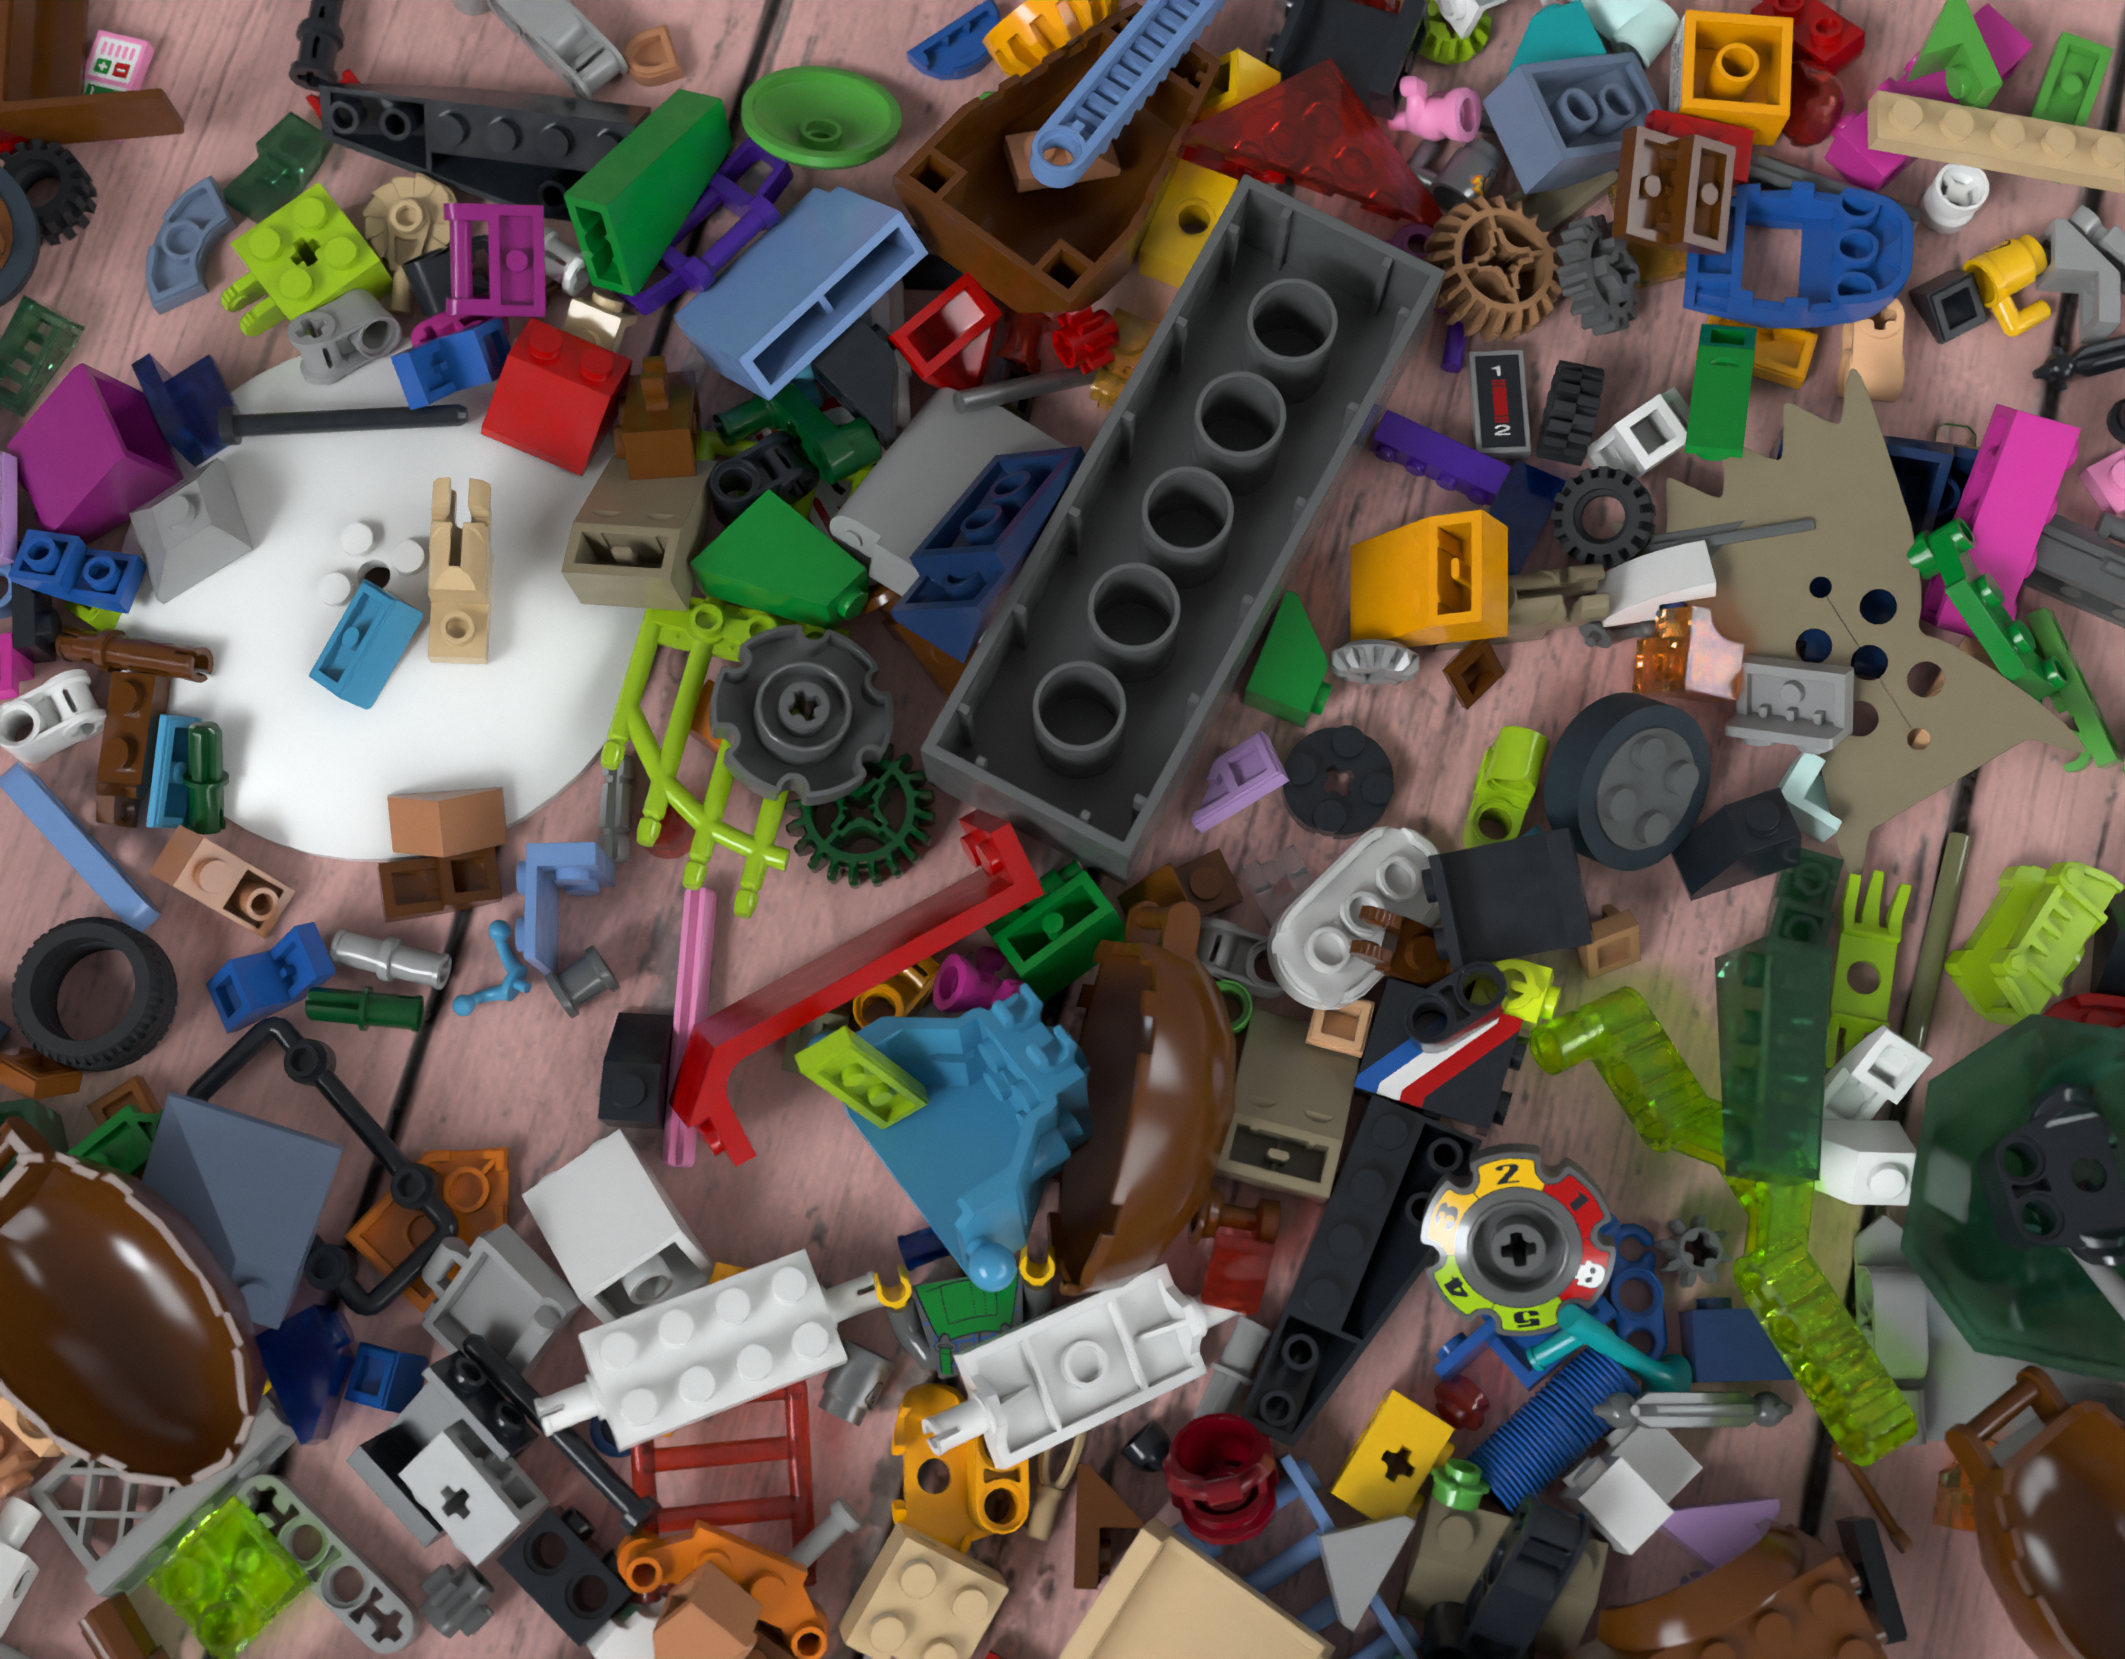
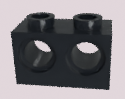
M561 1505L550 1506L496 1561L580 1648L587 1645L586 1643L610 1618L619 1613L638 1592L633 1591L618 1570L617 1550L612 1548L606 1553L591 1538L596 1529L584 1514L572 1505L566 1511ZM549 1532L559 1534L566 1543V1556L558 1566L549 1565L541 1556V1542ZM589 1575L600 1577L607 1585L608 1599L601 1609L589 1607L582 1599L581 1587Z

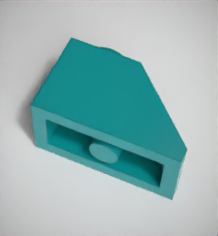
M1576 0L1563 6L1561 3L1550 4L1539 10L1531 18L1507 76L1521 64L1606 55L1607 52L1581 0Z

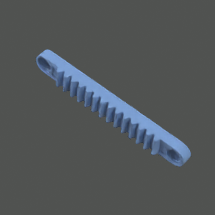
M1148 0L1036 133L1032 141L1029 158V168L1033 176L1041 184L1051 188H1065L1076 183L1101 153H1106L1111 140H1116L1119 137L1125 124L1129 125L1135 111L1142 109L1147 96L1151 97L1158 83L1165 81L1170 68L1177 66L1183 53L1187 54L1193 40L1200 38L1204 27L1210 26L1216 12L1220 13L1223 10L1227 0ZM1051 148H1061L1071 154L1073 161L1063 166L1054 165L1045 159L1043 153Z

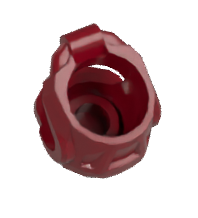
M1230 1413L1203 1415L1191 1420L1177 1432L1170 1445L1169 1453L1163 1458L1162 1462L1166 1486L1170 1490L1172 1505L1180 1508L1186 1529L1192 1536L1212 1545L1238 1544L1260 1535L1275 1518L1277 1510L1275 1486L1280 1481L1270 1437L1265 1433L1261 1434L1253 1424L1243 1417Z

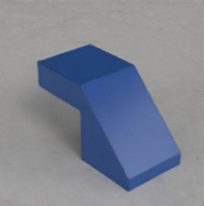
M499 316L417 344L391 356V360L410 410L428 406L456 391L499 379L507 355L511 350V345Z
M315 922L294 926L270 951L230 959L206 983V986L228 1034L237 1032L306 999L310 988L321 987L336 973V970Z

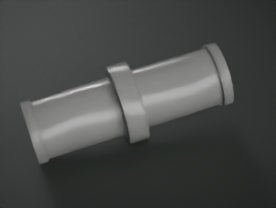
M343 928L336 933L330 949V959L335 965H345L374 972L378 979L387 982H393L396 978L432 986L438 990L443 989L446 985L452 965V959L449 957V954H440L407 946L402 938L389 936L382 940L349 932V930Z

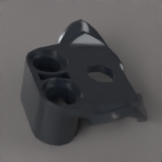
M2065 1082L2056 1085L2037 1097L2030 1111L2029 1123L1990 1144L1979 1155L1977 1161L1978 1176L1996 1232L2003 1243L2019 1252L2032 1251L2042 1246L2070 1248L2073 1254L2092 1265L2113 1266L2125 1264V1188L2112 1149L2118 1148V1139L2098 1103L2083 1084ZM2004 1150L2013 1152L2019 1157L2023 1167L2021 1177L2012 1175L2006 1170L2002 1158ZM2087 1159L2099 1166L2103 1174V1182L2097 1192H2085L2075 1185L2072 1180L2071 1170L2077 1160ZM2023 1207L2033 1210L2038 1215L2041 1221L2039 1235L2030 1233L2024 1227L2021 1219Z

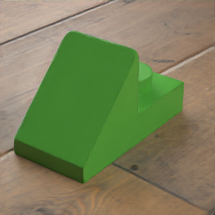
M1946 0L1929 30L1906 81L1945 70L1948 91L1954 99H1958L1960 105L1986 109L2003 85V81L1966 0Z

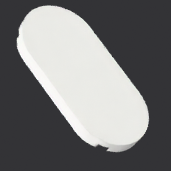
M1384 826L1369 830L1343 852L1278 916L1268 936L1267 954L1275 979L1290 997L1310 1008L1336 1010L1344 1008L1364 996L1385 975L1376 971L1375 965L1354 957L1349 953L1351 943L1356 939L1369 940L1380 946L1382 945L1385 931L1369 926L1358 919L1363 905H1372L1400 916H1406L1430 928L1440 919L1438 902L1429 904L1427 901L1421 871L1422 869L1430 868L1428 856L1441 854V852L1423 834L1405 827L1399 830Z

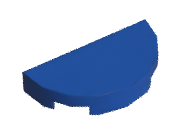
M994 0L982 2L907 51L908 62L922 74L939 80H962L982 71L993 60L982 41L1001 21L1000 12Z

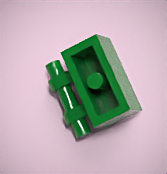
M1075 860L1058 872L1051 869L1039 878L1042 882L1040 886L1044 892L1043 895L984 926L1023 982L1029 985L1043 1004L1099 964L1094 962L1093 954L1100 940L1123 942L1126 927L1118 913L1087 872L1082 870Z

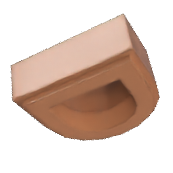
M667 24L642 31L632 36L626 43L623 58L629 68L628 74L639 85L647 87L660 86L684 78Z

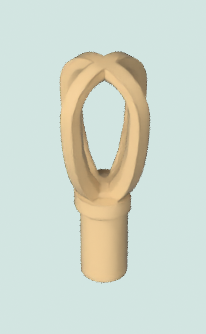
M1087 1431L1075 1436L1069 1459L1063 1472L1055 1482L1051 1481L1050 1477L1052 1447L1039 1453L1038 1475L1040 1482H1037L1035 1489L1037 1497L1027 1535L1040 1540L1050 1541L1060 1499H1064L1066 1491L1063 1488L1071 1479L1079 1462Z

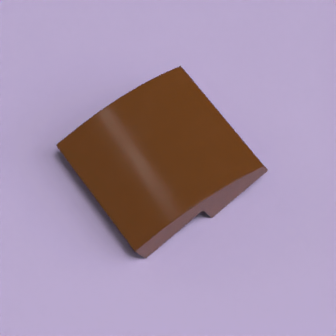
M1638 125L1623 130L1612 238L1679 252L1715 256L1725 254L1736 147L1697 134L1679 139Z

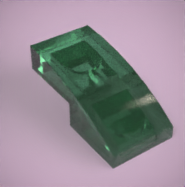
M290 111L256 142L258 158L223 189L226 204L259 224L305 190L325 161L334 145L333 142L322 139L321 130Z

